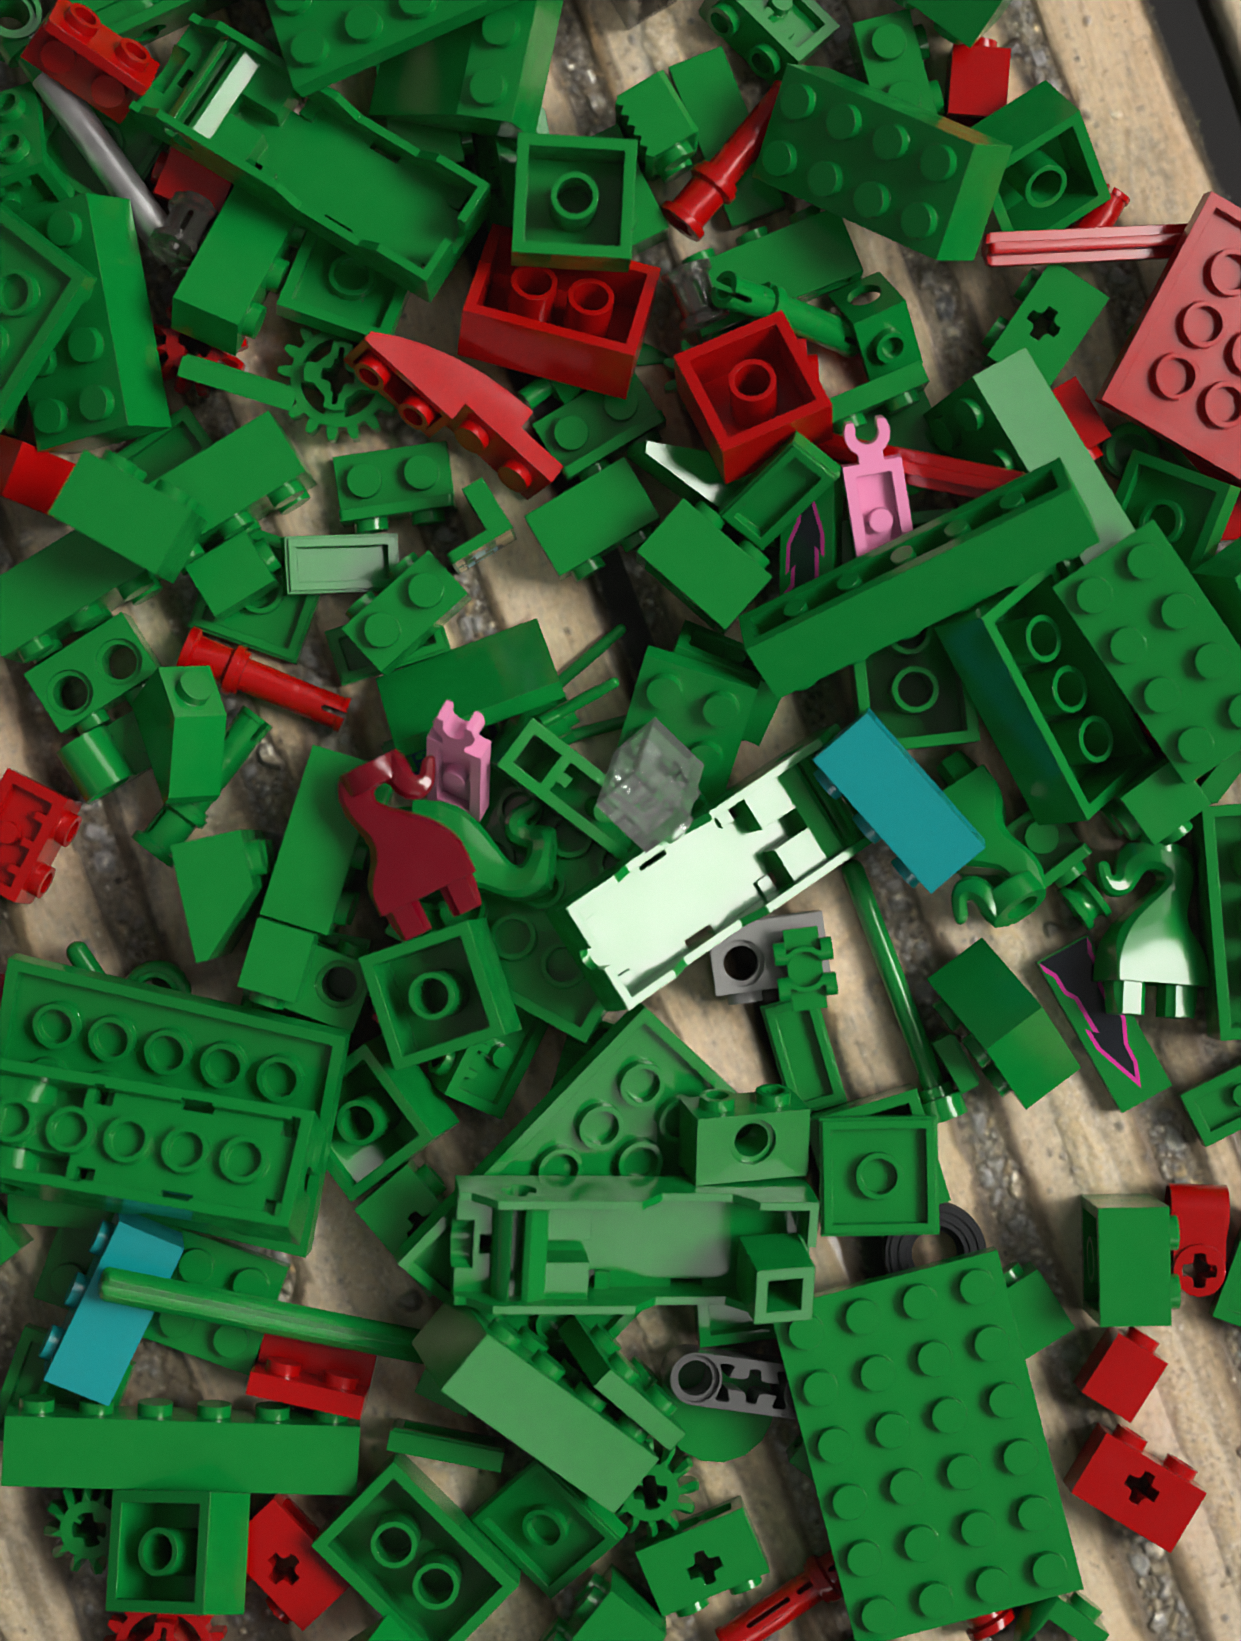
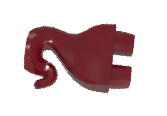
M396 748L340 775L338 797L346 818L364 837L369 846L371 862L368 874V890L380 917L386 915L390 925L404 942L432 928L419 901L420 898L440 889L453 917L481 905L482 902L477 882L473 875L476 868L465 845L456 832L431 817L387 806L376 800L374 796L375 789L384 783L391 786L398 795L409 800L425 797L434 786L435 757L428 755L423 758L420 764V773L415 775L404 754Z

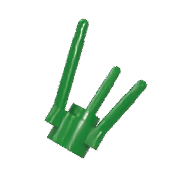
M618 624L558 675L562 688L624 635L626 626ZM611 677L571 699L565 693V697L522 713L533 717L567 745L578 740L623 729L627 716L625 714L572 729V726L580 722L576 711L617 688L619 680L616 677Z

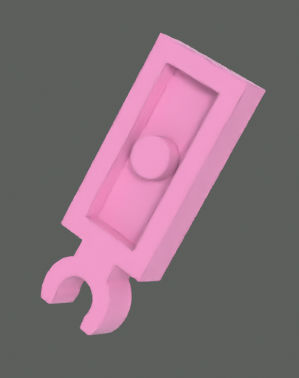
M882 415L875 416L877 433L868 442H861L856 439L855 427L852 421H845L842 431L845 443L857 456V462L841 464L856 558L913 530L902 458L899 454L883 456V449L889 441L890 429Z
M446 700L434 719L433 727L427 736V756L433 755L435 757V783L427 795V800L456 805L480 822L490 802L491 740L485 739L479 734L485 724L482 713L475 711L470 721H465L454 713L453 702Z

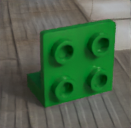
M30 81L12 89L1 91L0 202L18 216L74 197V188L47 154L42 102L39 93Z
M921 360L829 399L832 403L833 434L843 435L844 422L852 421L855 427L856 438L870 441L877 433L875 416L882 415L890 429L888 445L947 456L946 452L934 442L929 424L923 416L932 407L924 391L929 383V379ZM843 484V497H844V500H845V502H846V496H845V490H844V484ZM906 485L908 497L927 490Z

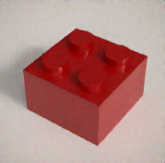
M782 310L673 355L677 390L725 484L753 473L796 430L815 446L833 439L832 403Z

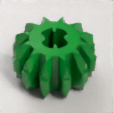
M648 1436L646 1442L654 1451L653 1438ZM676 1445L670 1451L663 1446L660 1453L654 1452L659 1460L646 1475L655 1476L657 1485L666 1486L665 1489L657 1487V1496L650 1498L645 1497L643 1488L636 1487L614 1513L619 1517L629 1512L624 1523L629 1528L627 1530L628 1533H633L640 1520L646 1521L648 1537L654 1538L658 1533L657 1521L661 1519L664 1520L670 1530L676 1531L679 1529L680 1523L674 1509L684 1514H692L694 1512L695 1503L684 1494L698 1491L699 1479L693 1476H683L693 1466V1461L689 1455L681 1456L671 1462L675 1454ZM643 1479L638 1485L643 1486Z
M61 1488L63 1499H52L46 1508L56 1520L48 1522L43 1528L44 1535L61 1537L62 1539L52 1549L53 1557H61L69 1551L74 1555L70 1562L71 1571H79L86 1559H89L93 1573L95 1575L102 1574L106 1568L107 1559H109L112 1494L115 1489ZM89 1513H93L95 1522H105V1527L99 1534H95L93 1525L83 1524V1520Z

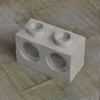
M812 910L762 917L744 926L709 950L715 995H727L729 1005L762 1001V990L777 988V978L788 977L785 966L775 967L772 943L783 942L782 930L818 926L819 937H826L822 911ZM746 946L755 953L756 967L745 978H733L724 969V957L733 947ZM829 960L822 961L823 972H831Z

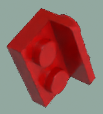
M57 0L20 56L118 124H121L130 111L129 106L132 101H137L140 96H144L148 91L160 66V63L151 58L147 49L140 43L130 38H122L102 24L99 17L90 8L80 3H72L69 0Z
M7 768L0 781V895L14 903L31 904L35 897L41 898L49 889L56 869L51 865L61 846L67 847L75 838L82 822V817L77 815L82 807V802L73 797L65 796L11 768Z
M265 1333L258 1361L250 1371L245 1394L360 1420L367 1405L377 1355Z

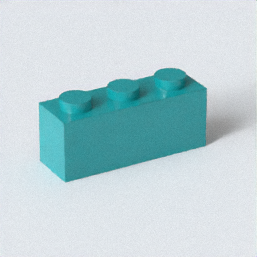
M869 707L815 753L813 761L819 768L813 775L835 800L842 794L858 811L852 817L855 824L872 843L876 844L881 839L885 841L897 855L891 861L892 865L912 888L922 883L929 893L932 894L985 849V839Z
M115 1213L111 1222L104 1219L100 1221L88 1248V1252L95 1255L86 1275L78 1271L76 1272L65 1294L63 1305L70 1307L61 1327L54 1324L49 1327L41 1344L38 1357L45 1360L44 1381L109 1407L154 1311L104 1302L97 1295L100 1276L104 1268L114 1267L170 1279L184 1251L183 1235L181 1232L138 1214Z

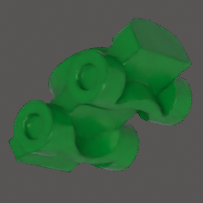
M818 926L782 930L783 942L772 943L775 967L786 965L788 977L777 978L779 1001L791 1000L793 1012L827 1008L826 996L838 994L836 972H823L822 961L834 959L831 936L819 937Z

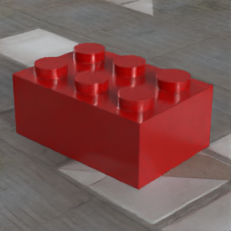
M492 223L462 310L457 355L626 400L652 315L661 268L632 260L628 273L511 266L513 229Z

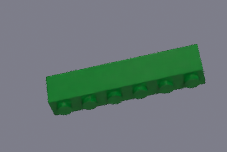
M1059 457L739 616L744 648L778 700L795 691L805 690L815 684L817 680L848 665L861 663L870 654L899 640L912 638L924 628L954 613L965 612L971 609L977 602L1008 587L1018 586L1042 570L1063 560L1074 559L1086 549L1101 541L1089 510L1062 459Z
M28 1394L20 1396L19 1402H9L5 1413L1 1486L356 1496L360 1421L318 1410L290 1411L289 1404L273 1401L256 1403L255 1410L232 1409V1403L223 1400L198 1401L196 1408L173 1407V1401L164 1398L138 1400V1406L114 1405V1399H112L108 1407L86 1397L80 1398L79 1404H56L55 1397Z

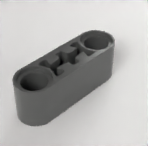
M681 1344L669 1350L662 1360L661 1377L663 1383L679 1400L686 1404L797 1419L784 1365L780 1356L715 1347L700 1348L699 1345ZM693 1360L702 1361L704 1366L702 1380L691 1388L680 1387L678 1374L682 1366ZM751 1370L760 1380L766 1383H773V1392L768 1388L750 1386L745 1395L735 1384L722 1381L721 1371L730 1378L747 1379Z

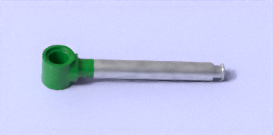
M0 0V18H14L23 25V28L17 30L6 29L0 25V61L6 62L10 68L20 67L109 194L113 197L130 199L136 232L160 265L167 264L173 274L170 276V280L183 278L193 262L185 251L188 248V244L85 100L20 57L25 46L41 24L42 8L39 0Z

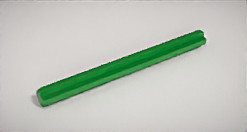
M114 1267L104 1268L98 1283L97 1295L104 1302L424 1364L411 1343L421 1329Z

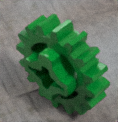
M306 327L301 328L300 333L305 343L301 348L287 344L284 349L293 359L292 365L278 366L277 369L280 377L290 380V386L295 387L297 391L295 397L297 403L292 407L291 412H288V415L294 422L307 416L309 419L305 431L312 437L322 427L327 428L328 441L333 444L337 443L341 431H348L354 443L360 442V427L366 424L376 433L381 431L379 421L376 418L378 414L383 412L384 414L394 416L397 412L395 407L377 390L365 386L357 378L354 369L347 363L345 364L346 370L350 377L354 379V383L344 384L342 392L338 393V399L336 398L335 389L327 381L328 376H338L340 368H343V363L345 362L343 359L358 343L324 331L314 335ZM332 345L331 352L318 362H310L315 353L326 346ZM303 387H308L310 390L322 393L325 397L323 405L325 409L324 414L309 404ZM364 397L373 398L362 411L349 416L350 408Z

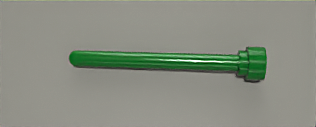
M847 860L843 864L841 872L923 1088L918 1094L924 1114H936L938 1124L968 1112L962 1094L958 1090L953 1089L950 1080L944 1081L864 866L859 860Z

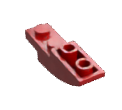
M371 331L343 359L354 369L357 378L365 386L377 390L398 409L401 418L409 426L421 430L429 438L446 426L455 434L456 440L463 448L477 454L497 472L499 479L507 488L520 493L527 500L552 483L564 467L521 428L533 413L530 408L484 373L451 355L409 339Z

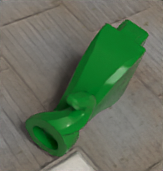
M958 750L941 761L936 770L947 786L943 792L985 839V849L956 873L995 875L1008 878V880L996 888L978 876H968L959 880L954 885L951 894L954 920L959 925L967 921V904L971 901L984 919L993 927L1009 926L1034 912L1046 898V881L1043 868L1035 855L1006 829V806L1000 787L984 764L978 767L961 750Z
M531 799L511 810L504 822V833L508 842L517 848L527 851L526 858L520 865H513L507 860L483 827L470 814L456 805L433 800H413L412 807H395L431 817L456 832L465 845L476 868L473 875L479 892L490 893L512 901H530L545 895L553 889L557 862L556 830L547 825L527 824V820L534 816L539 809L537 800ZM440 889L419 899L424 910H438L448 907Z
M1147 843L1122 844L1114 859L1112 871L1106 861H1097L1094 865L1097 882L1105 895L1114 898L1127 895L1134 889L1145 872L1154 873L1156 881L1155 885L1146 895L1129 907L1111 924L1098 945L1094 960L1093 982L1105 983L1106 1014L1144 1015L1145 986L1157 987V1018L1194 1019L1197 988L1209 987V970L1202 947L1192 933L1187 920L1196 877V868L1192 855L1186 847L1177 844H1170L1168 846H1164L1162 843H1158L1155 846Z

